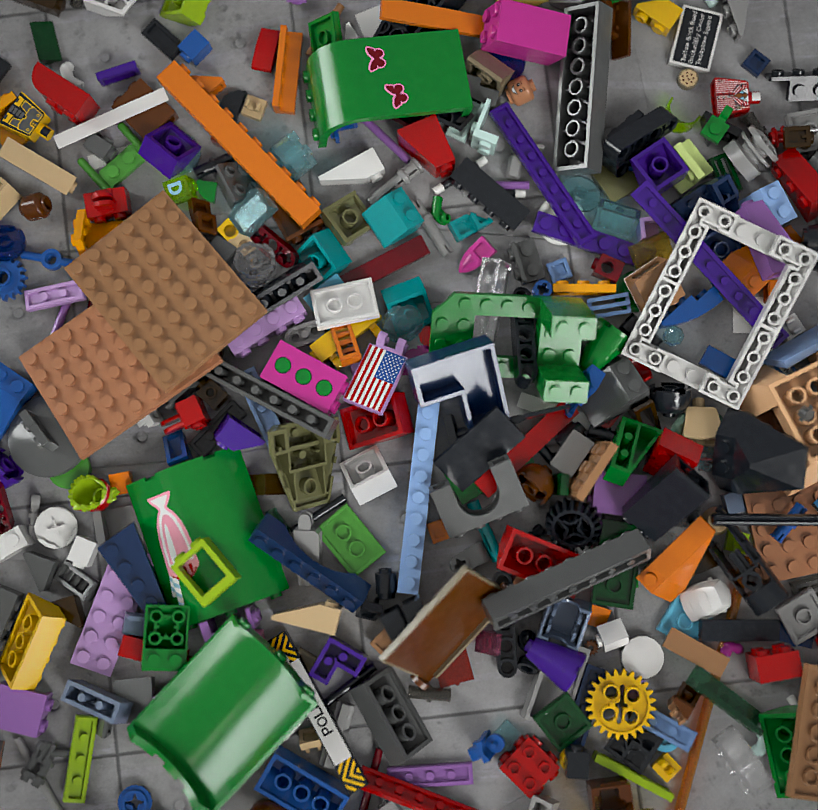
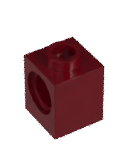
M602 253L599 258L595 257L591 265V269H593L591 276L602 281H610V284H616L625 263ZM608 264L611 267V272H603L601 265Z

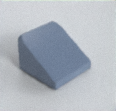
M730 492L720 495L726 513L736 514L746 511L742 494Z

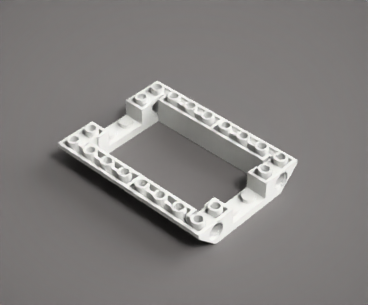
M700 197L621 354L738 410L818 259V253L786 237L776 235L740 218L739 215ZM709 228L786 264L726 379L651 344Z

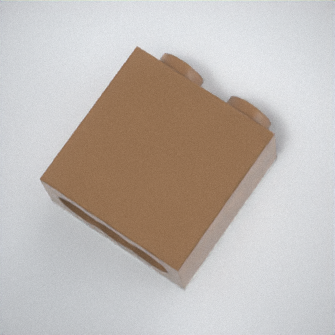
M655 257L624 278L640 313H642L668 261L666 258ZM681 284L670 306L678 303L679 299L686 295Z

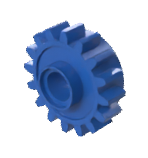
M1 255L0 298L7 302L8 298L15 300L17 294H23L21 290L27 288L25 280H28V277L24 275L27 270L24 267H20L22 265L20 261H15V258L11 256L7 259L6 256ZM5 274H7V275H8L7 280H6L4 283H2V282H1L2 277H3Z

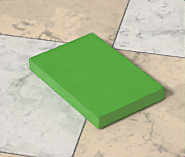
M347 503L319 525L322 530V541L348 573L359 575L386 553V550Z

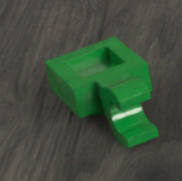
M726 105L718 118L712 115L700 132V135L718 145L730 127L725 122L734 109Z

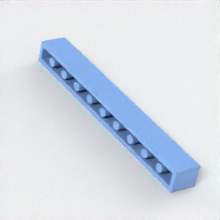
M440 402L423 408L418 404L397 593L418 595L430 494L428 487L431 485Z

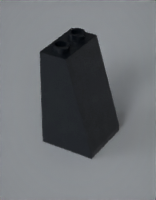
M675 453L622 507L623 519L629 525L634 524L643 537L646 539L650 538L656 542L710 498L708 481Z

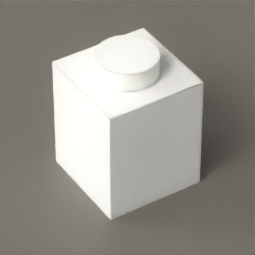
M77 535L67 559L72 561L73 566L80 569L92 566L98 552L97 541L84 535Z
M621 618L596 627L597 634L594 635L599 647H603L605 653L629 644V636Z

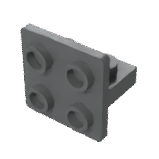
M237 162L220 163L215 166L217 173L213 176L232 211H238L248 201L260 199L263 196L256 181Z

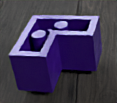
M331 635L308 675L325 685L329 683L337 667L357 677L368 655Z

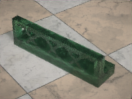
M696 665L685 683L747 730L761 737L764 731L757 726L760 721L758 714L761 712L703 668Z

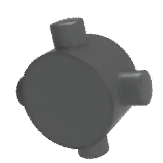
M812 405L800 408L798 412L799 421H809L813 418L814 410Z

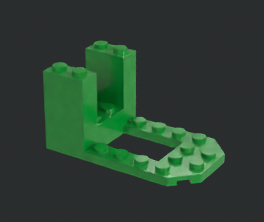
M454 291L448 296L447 300L432 310L428 352L472 339L475 315L537 318L535 344L538 374L534 385L542 400L546 402L587 403L589 381L579 368L582 340H595L597 317L582 298ZM496 355L501 378H514L513 356ZM522 374L525 378H530L528 375Z

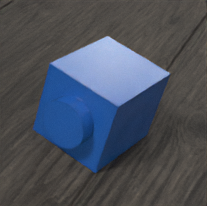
M196 29L178 45L181 52L180 57L187 64L191 62L195 67L213 50L210 42Z

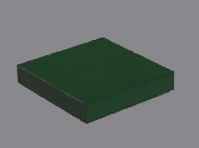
M563 692L532 716L559 753L593 727L568 692Z

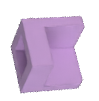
M643 217L637 220L635 227L638 244L660 240L658 225L651 217Z

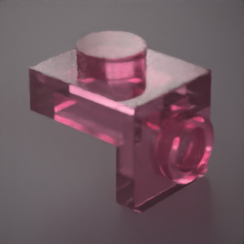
M482 630L475 640V652L500 656L502 634L494 633L492 630Z

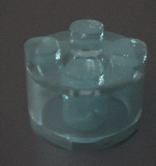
M292 130L269 150L281 164L280 166H284L292 174L290 178L296 181L317 164V161L312 156L313 152L306 144L302 145L299 142L300 138Z

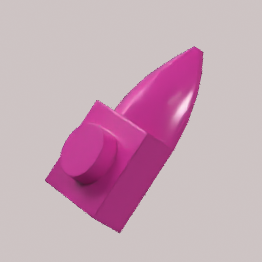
M481 236L465 252L460 261L459 273L470 272L479 266H483L497 252L484 236Z

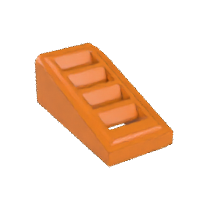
M351 324L330 328L342 367L360 362L362 357ZM344 328H348L347 331L336 334L335 332ZM350 336L348 339L338 341V339ZM353 344L352 347L341 350V347Z

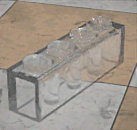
M483 257L476 292L506 294L512 265L502 259ZM475 315L473 338L486 334L495 346L501 316Z

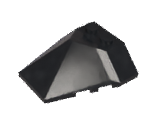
M728 408L715 436L712 476L719 489L737 494L802 490L805 485L809 447L788 434H782L775 430L769 423H763L750 412Z

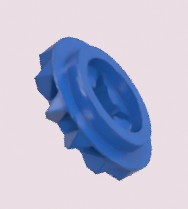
M136 784L126 787L118 798L119 810H151L153 803L151 792L145 789L144 786ZM135 794L137 800L144 801L138 804L137 809L133 803L129 802L134 799Z

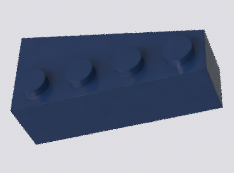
M133 521L99 545L97 549L145 613L146 604L166 605V599L135 521Z

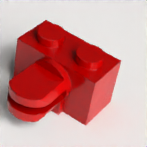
M124 186L83 194L87 218L94 224L106 223L110 219L125 220L127 216L133 214L129 191Z
M193 395L175 403L176 406L174 407L178 414L161 421L160 424L161 427H165L179 420L181 421L164 429L163 431L167 435L181 428L186 430L189 428L192 430L196 429V431L202 430L208 426L207 423L211 421V418L203 400Z

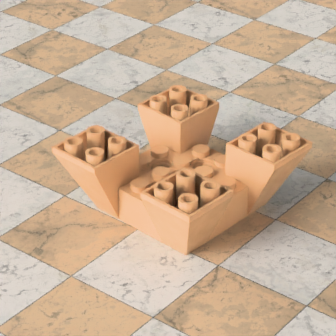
M818 351L807 357L811 365L788 376L767 365L761 366L740 406L741 411L750 412L755 417L772 409L784 432L809 447L804 488L818 482ZM811 383L816 385L817 392L811 390ZM812 405L814 410L813 418L809 421H799L798 412L800 408ZM790 490L784 492L788 497L800 490Z

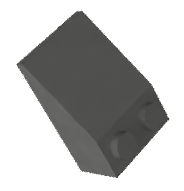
M628 357L603 370L606 375L598 389L587 399V403L580 406L594 429L649 400L650 390Z

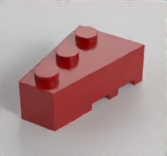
M787 149L778 155V161L773 162L772 160L771 173L780 182L805 221L809 223L818 217V173L797 149Z

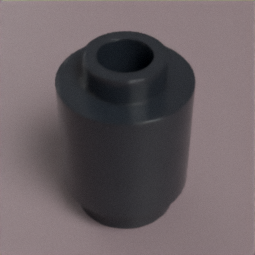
M571 421L557 434L556 443L561 447L572 430H576L586 437L584 433L586 431L585 427L578 421L576 423Z
M379 568V572L375 573V587L378 599L395 598V593H397L396 572L392 571L391 568Z

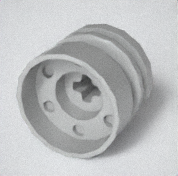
M754 125L748 127L753 135L751 138L744 131L741 133L744 140L742 145L733 139L723 147L728 158L749 182L761 174L758 163L761 162L767 168L770 167L766 159L767 156L773 162L779 160L771 141Z

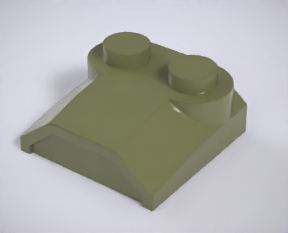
M355 190L321 211L325 226L331 230L338 242L344 247L351 245L354 240L371 230L362 216V213L367 208Z

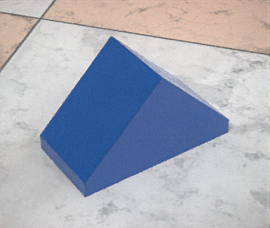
M182 429L162 437L168 466L172 467L194 459Z

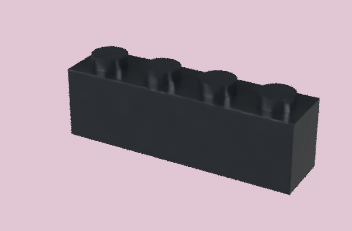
M468 157L463 160L450 176L453 180L451 184L459 191L465 190L468 193L467 198L474 204L479 202L485 207L483 211L489 217L495 216L499 219L500 222L498 224L507 232L509 229L514 231L530 213L529 209Z

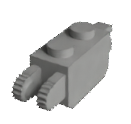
M305 510L299 516L298 526L294 529V532H291L290 536L306 555L322 565V530L319 526H314L313 513ZM297 575L299 586H312L302 577Z

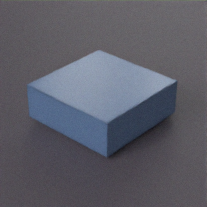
M566 257L545 265L552 284H556V281L567 280L573 277Z

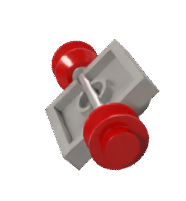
M818 108L786 114L784 116L786 127L810 125V130L814 132V142L811 144V147L807 150L797 148V151L801 155L816 152L818 150ZM784 125L780 127L779 131L772 127L771 132L768 133V139L775 148L778 147L779 143L783 145Z

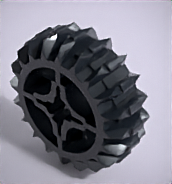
M564 497L562 502L557 500L555 505L550 506L545 517L547 535H551V541H557V545H565L564 548L566 549L572 547L573 551L579 547L583 551L585 545L590 548L593 542L596 543L602 534V515L597 512V506L591 507V501L584 503L583 501L575 500L573 497H571V500ZM583 518H585L589 522L590 526L587 525V522H585ZM558 521L561 523V525H562L565 529H562V528H561V526L559 525Z

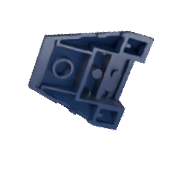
M727 173L698 185L670 203L671 207L687 223L700 197L735 213L739 209V192L730 174ZM710 228L703 239L721 261L731 252L746 246Z

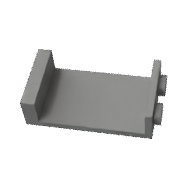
M133 505L92 512L98 546L133 521H135L143 544L146 545Z

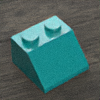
M402 187L386 194L362 213L363 218L384 249L416 232L424 222V219Z
M329 228L312 234L297 250L299 254L297 265L311 257L323 277V280L312 286L313 289H316L336 273L340 274L352 262Z
M419 276L380 290L397 336L431 323L432 308L426 289Z

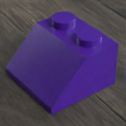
M170 121L145 135L138 154L164 176L171 179L186 168L202 147Z
M665 137L630 159L638 185L640 186L645 180H648L660 195L682 181L689 171L688 166Z
M229 412L226 413L213 432L216 444L226 451L228 448L236 451L262 446L266 442L262 434Z

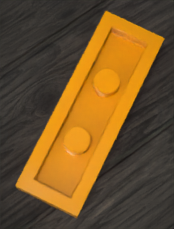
M559 280L556 281V284L552 285L551 295H613L616 293V284H610V281H598V284H590V281L586 280L577 281V284H569V281Z

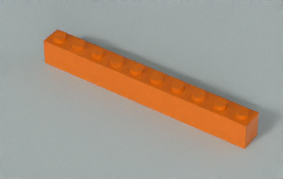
M174 60L156 77L159 83L304 230L321 214L319 208L321 204L314 196L309 197L305 193L306 188L299 181L295 183L290 178L292 174L284 166L280 168L275 163L277 159L271 152L265 153L263 151L261 142L255 136L251 138L247 134L248 129L241 122L237 124L232 119L234 115L226 107L222 109L218 105L220 101L213 93L207 94L204 90V84L198 78L194 80L189 75L191 73L190 70L183 63L179 65Z

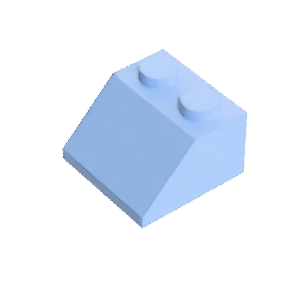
M778 180L738 201L740 209L741 204L745 201L753 200L755 202L763 200L781 226L790 223L798 217Z

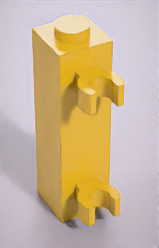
M382 316L351 324L355 338H359L370 329L377 339L379 332L382 331L377 323L382 320ZM344 328L335 332L336 334L347 331L348 328ZM330 330L309 345L312 350L309 353L311 357L324 364L330 360L338 371L343 368L340 358L337 356L338 352ZM350 336L338 339V341L348 339Z

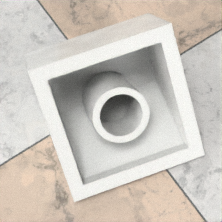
M377 445L339 463L350 489L360 506L397 487Z

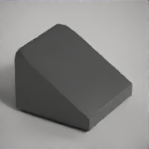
M98 718L96 734L101 738L108 737L111 734L113 724Z

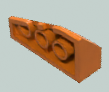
M791 225L783 227L792 241L798 244L802 242V238ZM748 246L731 252L722 261L753 296L770 281H762Z

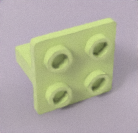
M690 139L673 146V149L689 168L685 178L673 186L679 195L685 193L713 172L712 167Z

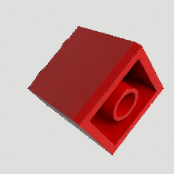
M436 114L397 130L398 145L407 154L414 157L434 178H446L452 174V171L455 169L456 159Z

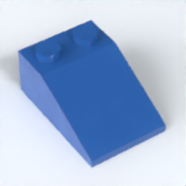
M1 362L0 439L9 429L12 420L23 405L31 400L38 391L31 382Z

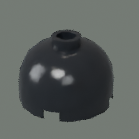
M661 382L662 387H655V383L649 385V400H653L656 411L663 413L664 417H675L676 414L683 412L690 404L691 386L686 389L685 384L676 382Z

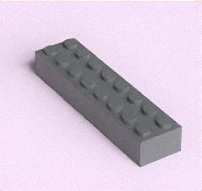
M600 0L564 8V14L571 15L566 57L560 61L553 170L555 173L565 177L599 174L602 170L613 8Z

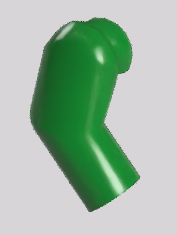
M433 196L431 214L438 224L447 225L451 221V216L442 209L443 197Z

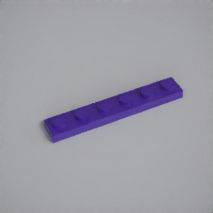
M541 211L537 212L531 232L578 248L558 217ZM594 230L598 235L596 239L580 247L582 250L600 256L604 253L638 269L651 261L655 254L654 250Z

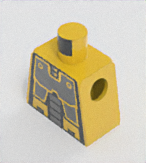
M22 91L0 121V125L5 130L33 143L40 136L49 141L54 135V130L48 127L51 119Z

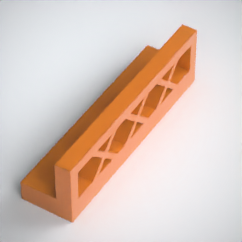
M287 25L280 26L272 107L275 113L295 115L303 33L289 32Z

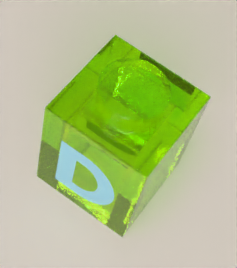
M187 175L162 182L164 191L176 205L188 202L191 197L198 198L196 192L198 191L197 183Z

